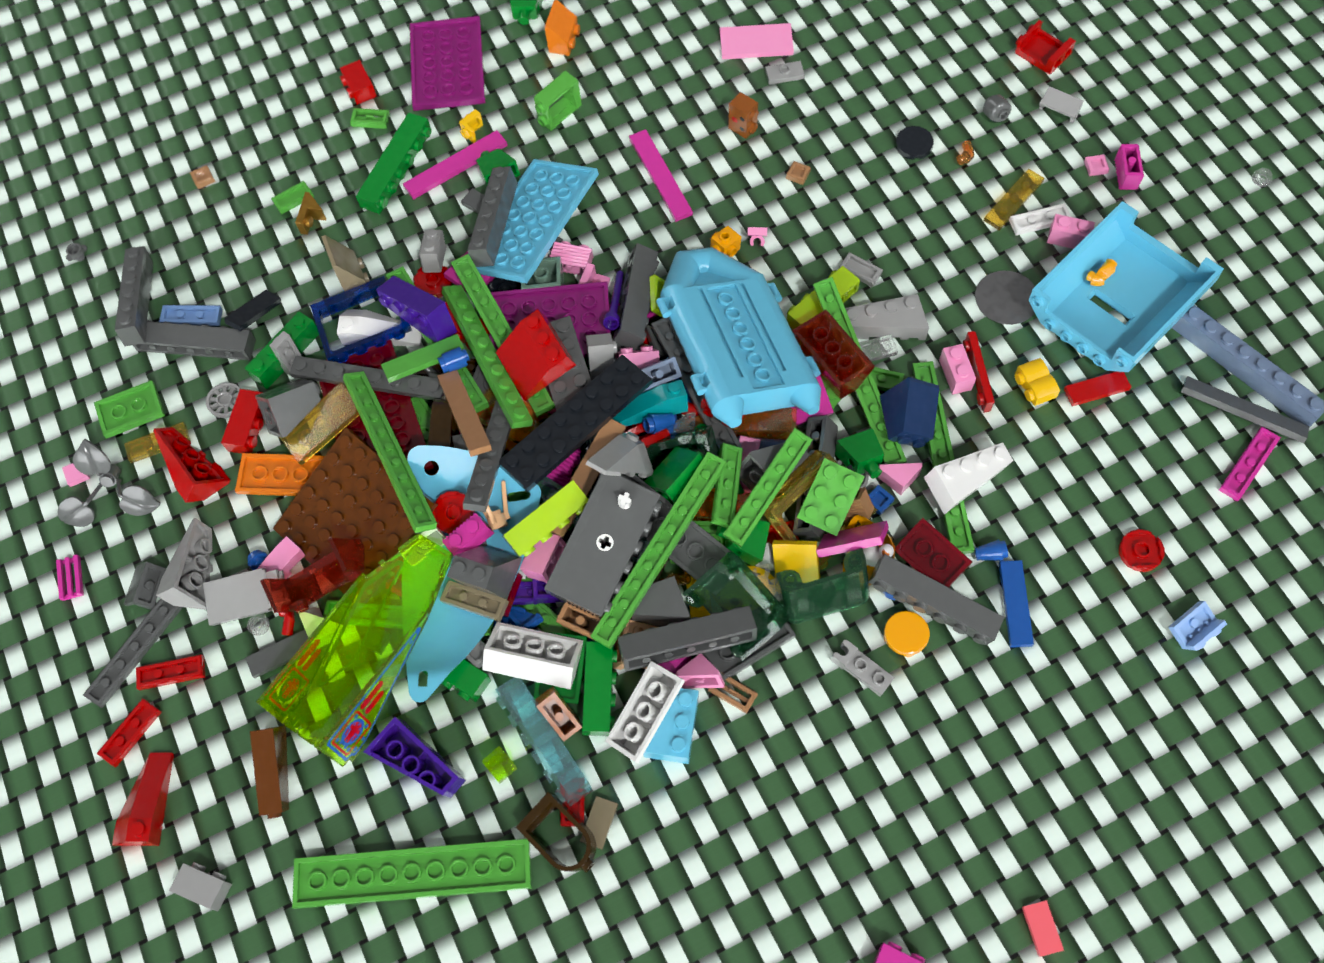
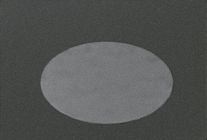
M996 271L985 276L977 285L975 299L978 308L986 317L997 323L1007 325L1019 324L1031 318L1035 313L1028 301L1035 285L1019 273Z

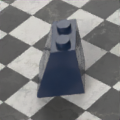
M908 377L880 395L888 440L898 442V444L910 445L914 448H921L925 446V443L933 439L939 385Z

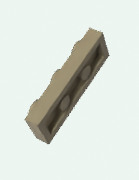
M448 580L440 598L442 603L501 622L509 603L505 598Z

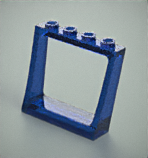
M384 276L310 305L328 361L343 363L349 359L348 356L353 354L363 355L368 351V348L373 346L377 348L386 345V341L393 338L400 340L405 337V333L412 331L410 324L399 317L401 321L399 325L332 351L323 319L378 297L376 289L386 282Z

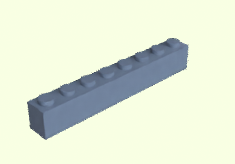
M1193 305L1172 327L1185 339L1293 420L1311 427L1324 413V400L1197 306Z

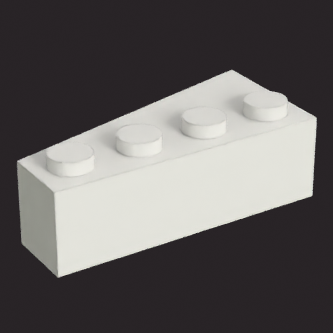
M1000 443L935 466L924 479L945 515L953 507L1003 471L1013 459L1004 443Z

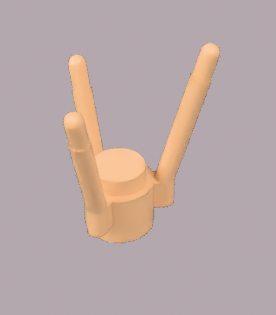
M504 480L501 481L504 513H501L500 509L492 512L489 505L486 512H483L492 531L507 526V520L511 518L508 512L507 490Z

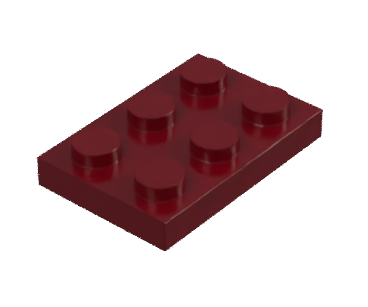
M924 518L895 547V552L916 571L948 588L973 563Z

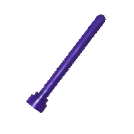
M621 270L616 273L610 309L603 319V325L608 330L617 329L620 323L617 311L624 273Z

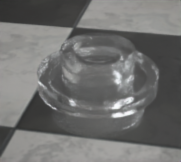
M1260 168L1252 175V181L1261 187L1270 185L1273 179L1272 172L1267 168Z
M263 614L252 616L247 623L248 631L256 636L265 634L270 626L269 619ZM258 621H261V624L258 627H255V624Z

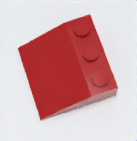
M539 309L521 320L496 351L498 358L524 401L576 366L548 318Z

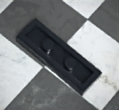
M264 290L225 317V324L241 332L281 304V298L268 290Z

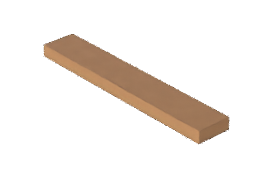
M455 370L438 375V381L470 456L491 451V444L458 371Z
M613 419L598 431L570 482L572 480L575 481L586 497L600 475V472L586 465L587 460L619 434H623L626 426ZM576 513L568 518L570 522L562 529L556 527L551 532L564 538L577 516Z

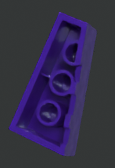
M392 276L376 289L379 295V302L384 307L389 308L436 343L451 337L457 332L443 300L396 276Z
M394 717L363 751L433 791L449 798L466 781L404 720Z

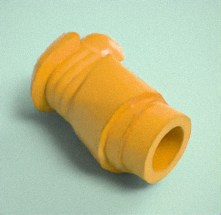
M1107 259L1097 273L1089 271L1086 280L1090 281L1092 286H1103L1104 281L1115 273L1116 261Z

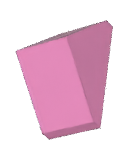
M922 463L881 464L879 467L882 473L878 478L902 495L920 475L923 466Z
M702 654L697 655L675 674L685 680L681 687L684 689L724 688L725 686L720 672Z

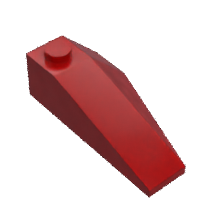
M174 427L154 428L155 438L175 488L185 503L204 501L230 483L231 480L221 466L216 462L212 464L205 458L206 454L204 452H198L191 447V442Z
M174 753L149 754L116 821L112 846H160Z

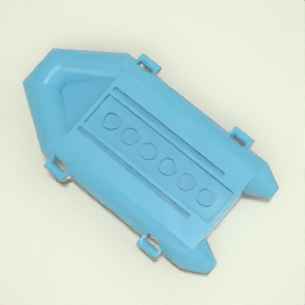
M713 247L676 252L660 293L661 298H658L656 302L663 318L669 317L694 372L690 377L697 395L701 396L704 394L713 416L727 426L736 428L742 423V415L795 406L809 415L817 413L820 409L821 387L816 377L821 372L812 356L805 357L778 304V302L782 301V296L775 283H767L762 273Z

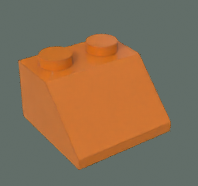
M554 0L545 24L549 53L569 56L571 49L575 48L576 35L580 33V24L577 22V16L558 0Z

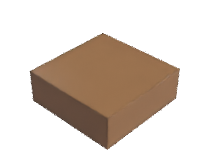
M793 161L786 174V179L803 185L811 172V167Z
M207 165L190 172L198 189L215 182Z

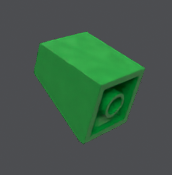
M676 446L653 471L652 476H649L644 482L674 505L705 455L699 451L694 452L688 448L684 449Z

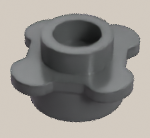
M71 243L66 248V253L68 254L66 259L68 261H83L87 247L78 243Z

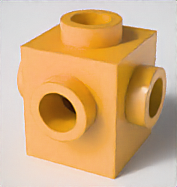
M726 226L721 231L715 232L712 235L710 247L733 257L740 250L742 237L731 227Z

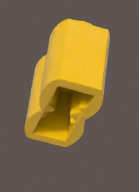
M1041 358L1017 367L1015 380L1018 385L1025 389L1026 399L1029 402L1031 401L1034 406L1057 398L1060 392L1059 386Z

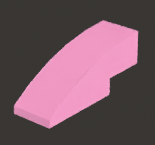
M286 536L266 557L258 569L264 568L267 572L272 570L283 571L286 580L292 574L290 570L305 554ZM285 580L269 583L270 593Z

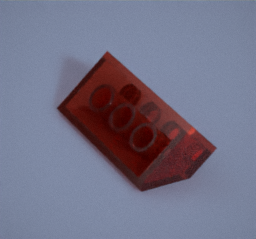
M827 310L822 311L792 330L805 357L812 356L821 372L820 376L840 400L857 390L874 369V364Z

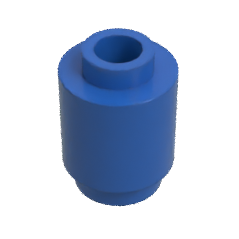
M460 347L441 354V357L437 358L444 373L468 366L467 361L470 360L466 350H461Z

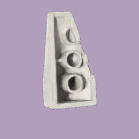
M346 310L339 316L337 335L342 345L366 346L390 337L393 346H421L422 335L407 322L369 310Z

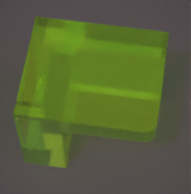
M500 746L481 761L499 784L517 769Z

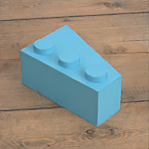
M684 688L679 690L645 750L644 758L689 764L699 700L698 690Z

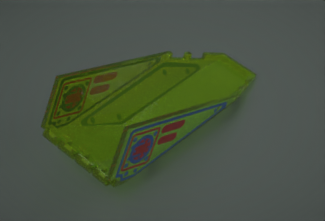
M419 533L398 548L400 552L386 562L383 559L378 562L380 564L379 567L368 575L362 573L256 701L279 722L284 723V726L294 733H298V736L309 744H314L316 749L326 756H330V759L341 767L345 766L348 761L353 762L367 741L429 618L453 558V554Z

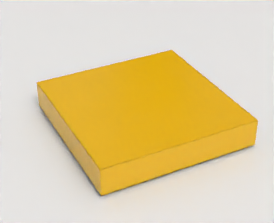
M773 541L776 582H820L819 557L816 551L818 547L817 541Z

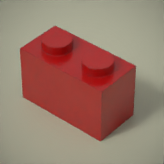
M360 60L340 67L342 75L339 77L344 87L348 86L346 91L349 98H354L357 105L377 97L373 84Z

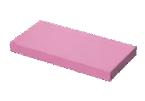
M791 23L720 27L722 59L793 55L794 53Z

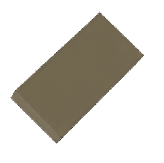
M596 796L586 826L595 837L596 848L603 850L618 803ZM582 834L580 842L586 844L585 837Z

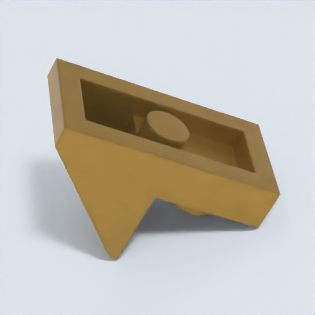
M305 192L295 224L300 234L308 235L310 227L313 226V219L324 221L327 219L322 208L311 194Z

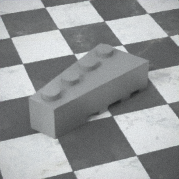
M918 294L845 308L857 339H869V337L888 339V337L900 338V340H908L909 338L926 340L929 326Z

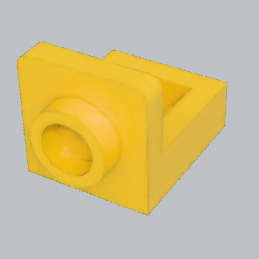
M476 109L459 121L461 135L473 143L477 141L475 131L483 126L481 114Z

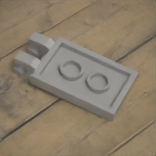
M260 568L203 583L209 625L215 626L273 611L272 604L288 601L287 592L277 591L270 593L269 583L285 580L284 572L278 570L267 572L266 569Z

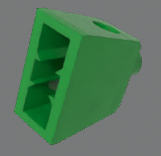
M510 0L513 19L519 20V23L522 25H527L529 19H537L543 0Z
M496 149L492 152L483 151L480 158L476 160L486 186L488 185L493 168L511 166L515 178L520 176L516 160L501 149Z
M872 428L837 440L835 455L846 467L852 464L856 473L863 474L867 472L872 479L881 475L882 470L879 465L882 464L884 452Z
M759 520L741 548L723 536L727 529L726 527L718 525L716 536L725 538V547L738 558L755 566L763 561L770 522Z

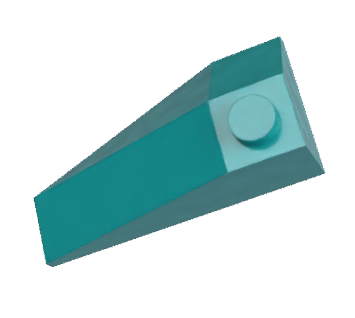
M671 380L642 392L619 412L613 420L624 426L642 423L643 418L647 417L648 414L673 413L675 415L688 412V398L682 380Z

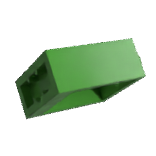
M564 71L534 96L537 121L542 127L552 131L582 105L579 81L567 71ZM561 96H563L562 99H560L556 104H554L549 109V106H551L555 101H557Z

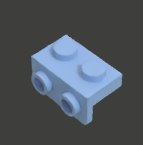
M1198 601L1168 628L1182 649L1197 651L1202 649L1210 638L1220 634L1221 629L1227 623L1225 620L1216 619L1205 601Z

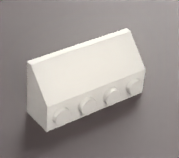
M497 622L484 648L482 670L571 689L578 668L583 640Z
M651 661L605 742L634 762L639 763L685 680Z

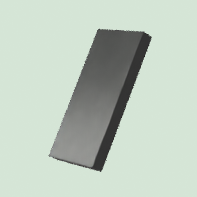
M772 600L752 611L757 627V640L701 653L720 672L724 682L727 678L735 676L796 637V634Z

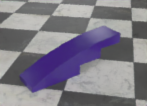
M532 579V582L520 583L513 605L545 604L563 601L546 593L544 588L547 583Z

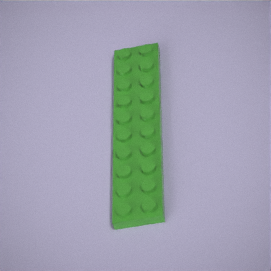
M527 839L295 858L292 908L532 889L530 842Z

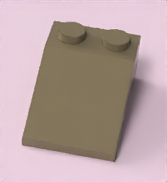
M326 235L321 236L332 267L347 298L351 299L370 292L368 284L371 282L367 272L363 273L362 271L365 266L361 257L357 258L353 250Z

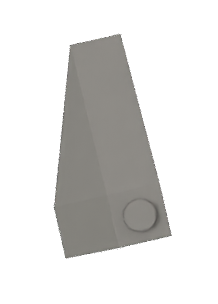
M631 432L619 434L586 462V465L604 475L621 476V474H626L629 477H634L635 473H639V477L646 478L653 474V468L644 442L638 440L639 436Z
M196 518L191 521L162 576L156 596L173 606L206 609L203 583L210 581V573L213 572V565H210L212 528Z

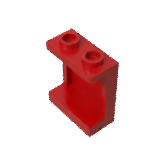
M1038 20L1035 24L1030 25L1024 35L1018 37L1015 43L1017 45L1015 54L1051 75L1072 54L1076 41L1070 37L1063 43L1041 29L1043 21Z

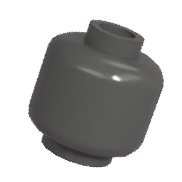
M993 95L986 99L983 112L992 122L1000 123L1010 115L1011 104L1002 95Z

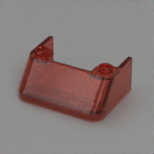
M330 538L328 541L333 549V552L288 579H262L260 582L274 613L296 611L299 614L309 609L310 604L349 581L354 582L363 577L362 573L365 572V547L361 539Z

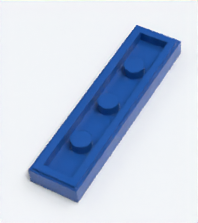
M1022 560L1000 561L999 571L1010 647H1032L1034 641Z

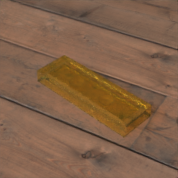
M184 422L170 426L174 427L190 441ZM154 433L124 443L128 460L131 463L161 453Z

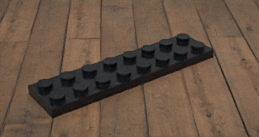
M622 354L506 453L500 460V468L526 492H529L653 384L652 379Z

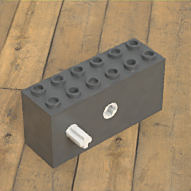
M601 474L544 588L546 593L602 618L605 612L610 611L614 596L619 593L623 586V582H621L623 577L629 576L633 568V562L631 561L634 556L638 557L642 550L643 542L641 540L643 536L648 537L653 527L652 518H657L661 511V495L622 476ZM606 542L609 543V547L606 546L605 549H602L601 544L605 545Z

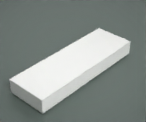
M1063 203L1010 216L1009 222L1017 236L1050 228L1055 214L1069 217L1071 215L1066 204Z

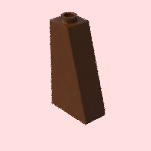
M286 725L250 731L259 816L267 815L268 819L281 817L282 812L289 810Z

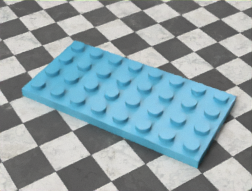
M533 159L517 182L518 185L494 266L476 267L481 275L527 284L599 175L597 168Z

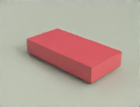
M1047 900L1023 906L1022 910L1038 957L1064 951Z

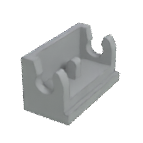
M1049 86L1039 104V109L1043 110L1044 107L1070 117V122L1073 123L1080 113L1084 101Z

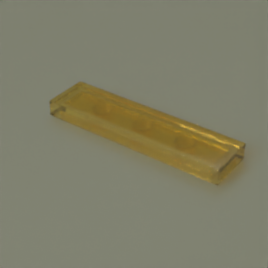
M1028 169L989 211L983 221L1000 231L1009 221L1010 216H1013L1040 187L1045 178Z

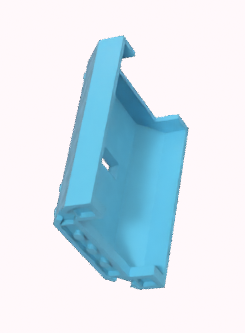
M1123 201L1032 289L1028 300L1038 320L1047 330L1058 335L1062 341L1069 343L1080 354L1087 356L1095 365L1102 367L1106 371L1129 372L1218 280L1224 268L1207 257L1198 268L1134 225L1139 212ZM1107 259L1116 261L1115 273L1104 281L1103 286L1090 285L1091 282L1086 280L1089 271L1097 273ZM1094 295L1128 318L1129 321L1126 324L1122 323L1090 299Z

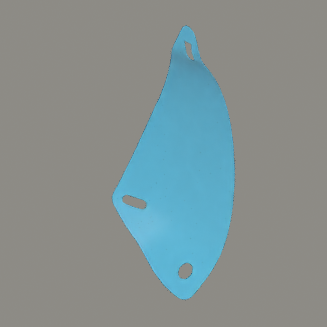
M423 445L416 446L410 450L407 462L421 490L436 502L437 498L447 491H458L466 494L478 455L471 457L467 450L453 447ZM428 461H435L439 465V470L435 475H428L425 472L424 466ZM500 467L488 505L492 512L500 509L501 513H504L501 481L504 480L506 482L507 495L512 492L525 490ZM538 485L529 491V499L513 502L507 500L508 512L511 518L507 520V526L494 530V534L486 540L487 547L517 556L502 536L539 507L541 489ZM475 511V513H477L487 522V519L485 518L483 512ZM422 532L417 533L414 538H416V537H417L418 535H420ZM445 545L415 567L403 557L405 643L413 635L414 631L425 623L406 660L409 695L415 702H424L431 696L447 675L473 650L494 621L440 601L448 580L459 583L447 577L454 556ZM417 633L414 635V637H412L413 639H411L413 640V642L416 638ZM410 641L405 646L406 656L412 646V644L409 645ZM421 671L428 672L427 687H418L419 673Z

